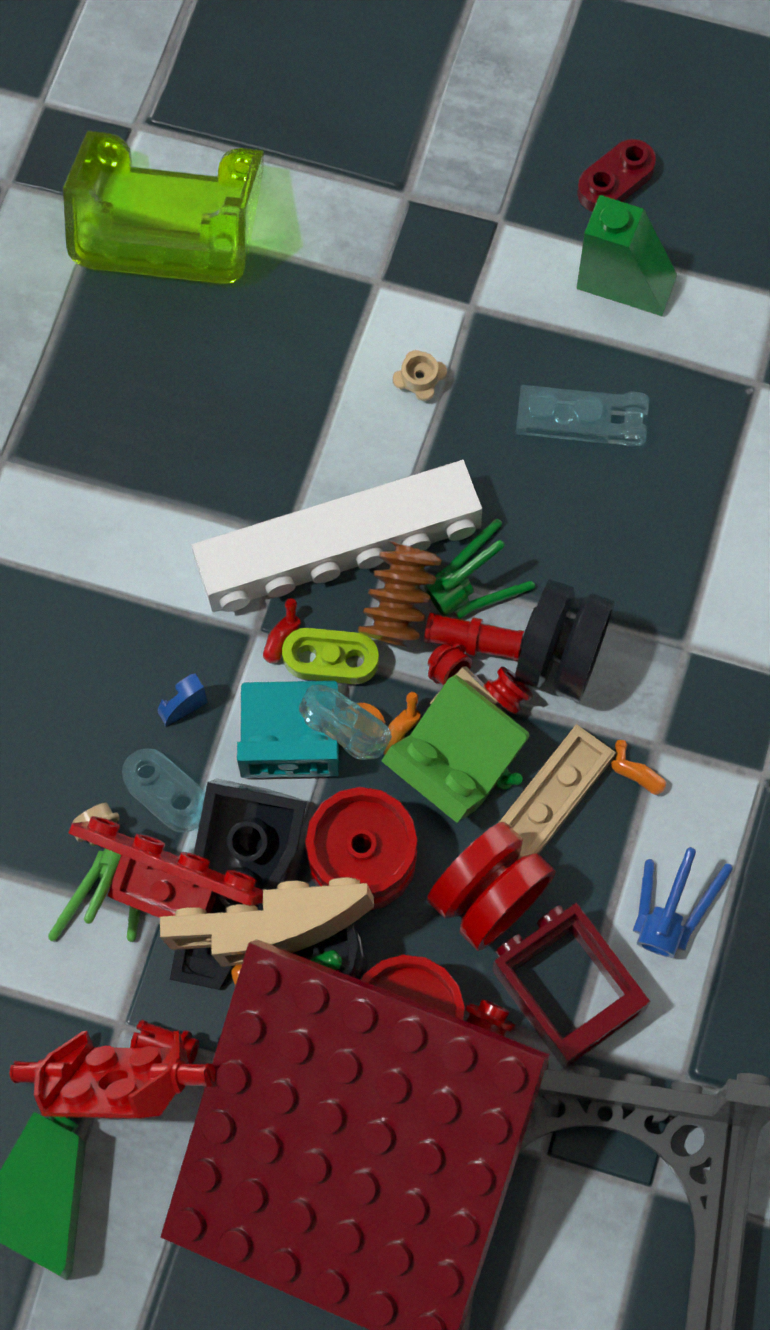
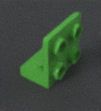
M454 675L447 680L411 735L392 745L381 762L456 823H459L482 805L530 735L527 730L463 679Z

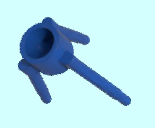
M693 847L687 848L665 908L655 907L652 914H650L654 879V861L647 859L644 864L638 917L633 928V932L640 934L637 945L652 953L669 958L675 957L677 949L685 951L692 932L733 870L732 865L725 864L682 926L683 916L676 913V909L688 879L696 850Z

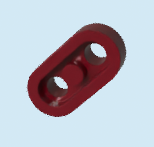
M637 139L622 141L581 174L578 184L577 195L581 205L593 212L599 195L623 202L646 184L653 175L656 156L651 146ZM627 157H637L640 160L631 161ZM602 181L608 186L598 187L594 183Z

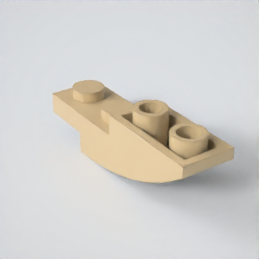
M336 878L329 881V886L309 887L308 883L302 881H286L279 883L278 889L263 890V910L260 911L254 905L239 904L227 907V913L207 914V911L202 908H182L176 910V916L160 917V938L171 950L212 947V955L222 967L242 965L249 942L257 939L290 953L305 949L333 936L374 908V897L367 883L360 884V881L355 878Z

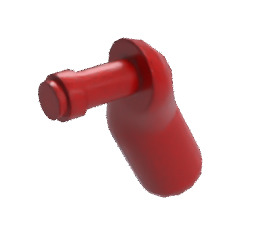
M294 599L286 600V617L268 635L263 651V658L268 663L275 664L281 660L285 639L301 626V620L296 616L297 602Z

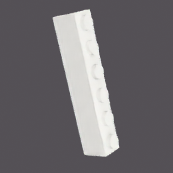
M460 460L191 545L211 611L215 612L222 609L225 612H232L247 606L250 600L266 595L273 598L284 596L292 592L295 586L310 581L325 583L335 579L342 571L358 566L361 569H369L378 566L384 562L379 557L380 552L395 551L396 547L387 540L426 550L431 543L449 538L451 541H457L467 538L476 529L481 528L482 507L465 462Z

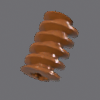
M387 540L396 547L395 551L380 552L379 557L390 565V569L376 570L373 575L383 582L385 586L384 588L369 589L368 592L371 597L379 602V607L363 609V613L371 618L374 624L358 626L357 631L377 640L408 647L403 643L404 641L418 640L420 636L419 632L409 625V622H421L425 619V614L417 609L414 604L428 603L431 598L429 594L419 587L420 585L435 584L436 581L435 576L425 570V566L440 565L442 560L434 553Z

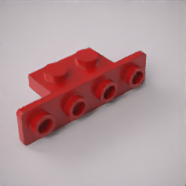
M91 816L90 821L71 824L69 834L121 855L107 895L111 899L158 918L176 916V910L182 908H202L207 911V914H210L217 893L248 906L263 903V890L254 887L256 879L249 875L233 870H227L225 875L209 869L210 861L201 856L188 852H181L180 857L163 850L164 842L142 834H136L135 838L118 832L120 825L105 818Z

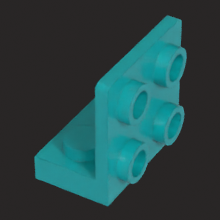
M336 681L242 683L241 742H237V763L241 778L339 776L338 684Z

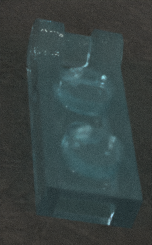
M521 385L516 434L626 446L643 445L647 437V426L643 424V418L649 412L650 399L646 394L640 392H629L620 395ZM611 415L625 416L624 423H611Z

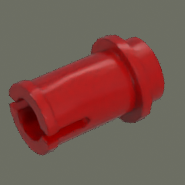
M140 1020L136 1028L141 1032L140 1034L137 1032L133 1033L130 1048L146 1046L172 1048L175 1044L172 1036L174 1031L150 1024L145 1020ZM185 1030L180 1036L187 1052L188 1062L193 1064L200 1042L198 1039L192 1038L190 1031Z

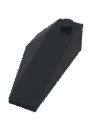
M217 778L207 782L194 854L209 860L208 868L224 875L227 870L237 871L256 879L254 885L256 888L261 890L276 889L298 851L307 801L262 787ZM217 893L210 914L227 913V907L242 903ZM263 903L254 905L258 907V911L263 910ZM212 947L175 949L170 980L219 990L232 966L222 967L213 957Z

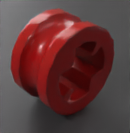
M501 666L497 670L499 677L494 681L489 679L485 683V687L503 707L517 714L521 710L519 703L522 700L529 701L533 697V693L526 684L515 681V674L512 671Z

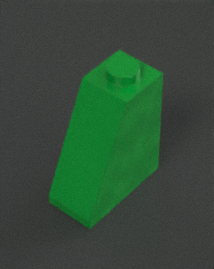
M599 195L584 233L576 289L663 316L677 278V273L645 210Z
M33 1112L0 1170V1243L68 1281L73 1272L86 1143L80 1136L75 1134L79 1125L70 1119L57 1116H49L47 1119Z

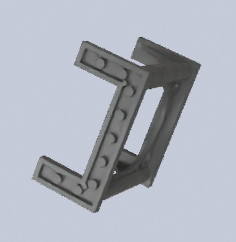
M548 1062L533 1107L535 1124L525 1132L520 1151L530 1143L549 1133L573 1127H599L618 1131L642 1142L666 1162L680 1181L691 1207L694 1221V1255L685 1330H735L752 1164L760 1131L770 1121V1078L752 1073L737 1074V1080L728 1079L719 1092L713 1096L702 1094L703 1087L692 1083L673 1082L671 1089L651 1086V1078L642 1075L621 1074L619 1081L599 1077L600 1071L598 1069L586 1066H569V1072L548 1069ZM540 1098H544L548 1104L557 1107L558 1101H560L565 1107L564 1115L557 1118L547 1116ZM580 1104L589 1105L587 1113H585ZM600 1108L611 1110L612 1118L609 1121H602L598 1117V1110ZM623 1111L632 1112L628 1117L623 1119ZM650 1116L653 1117L652 1123L662 1122L666 1118L673 1119L665 1127L662 1134L650 1133L644 1126L646 1118ZM688 1125L700 1127L704 1133V1143L700 1150L691 1156L683 1157L676 1155L671 1149V1139L674 1133ZM707 1159H710V1170L705 1168L702 1170L705 1184L697 1183L690 1176V1168L697 1167ZM704 1196H706V1206H705V1209L703 1208V1205H702V1202H701V1199H700L701 1197H704ZM473 1298L462 1330H469Z

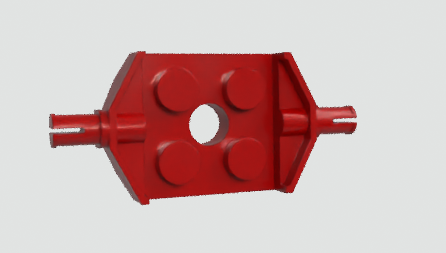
M82 1031L49 1053L45 1059L38 1062L15 1061L14 1065L10 1067V1078L13 1083H34V1097L42 1116L141 1119L161 1116L175 1094H181L186 1085L211 1087L212 1083L215 1082L216 1071L211 1063L189 1064L187 1052L179 1031H174L172 1034L175 1041L172 1048H157L155 1046L142 1048L94 1047L88 1031Z

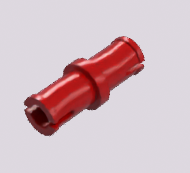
M430 613L426 623L424 642L441 645L447 644L449 646L460 643L464 645L466 655L476 656L480 652L518 661L521 654V642L525 632L483 624V619L473 617L471 621H465Z

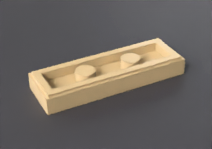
M577 724L499 821L506 822L523 838L521 853L517 860L525 855L540 854L615 757V751Z

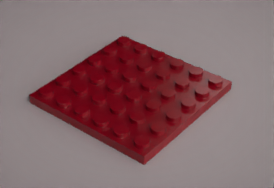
M257 939L248 943L212 1062L216 1071L215 1082L212 1083L211 1087L205 1086L160 1238L368 1330H462L550 1054Z

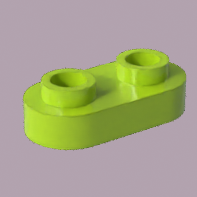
M301 628L289 634L282 647L283 661L286 669L293 676L304 680L361 684L370 680L375 675L379 665V653L375 642L370 637L357 632ZM306 651L316 655L315 659L309 663L300 661L298 657ZM352 656H359L364 662L359 667H350L346 661Z

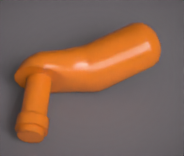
M415 692L408 693L406 697L407 709L403 710L387 727L380 747L384 755L392 745L404 739L405 734L421 719L420 712L416 710L419 697Z
M617 740L615 743L616 760L611 762L613 770L617 774L637 782L653 795L661 794L666 788L665 779L645 764L626 760L627 743L625 740Z

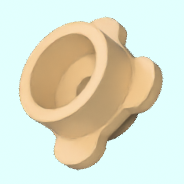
M413 350L407 353L401 370L393 374V384L398 389L406 388L415 393L418 400L427 401L434 396V387L438 381L446 378L447 368L444 363L437 362L429 353ZM421 372L424 374V377L419 379L415 375Z

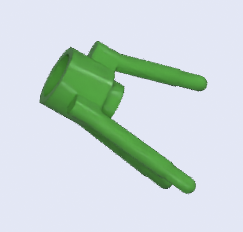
M108 849L98 851L93 866L48 934L50 941L58 939L100 876L101 881L84 916L85 923L91 924L94 921L112 884L121 857L120 854ZM131 906L129 908L126 937L129 942H134L137 937L141 910Z

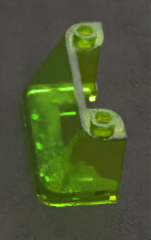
M87 131L63 187L65 237L68 255L78 265L90 269L219 284H230L238 281L244 274L248 260L264 170V151L245 148L227 151L220 160L217 177L132 167L131 150L125 140L110 133Z

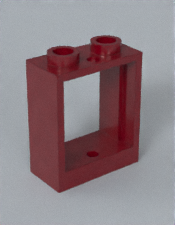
M577 903L565 911L561 906L553 908L537 921L536 924L540 929L525 939L518 934L502 944L496 950V954L499 957L494 960L492 970L564 1070L643 1014L651 1002ZM571 932L620 998L563 1038L514 971Z

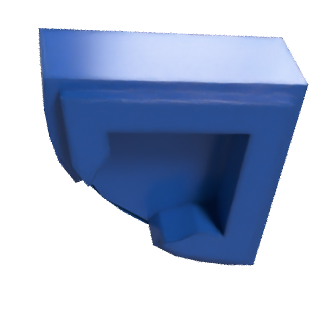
M190 674L175 685L178 694L169 701L161 700L157 712L166 727L208 703L204 686L196 674Z

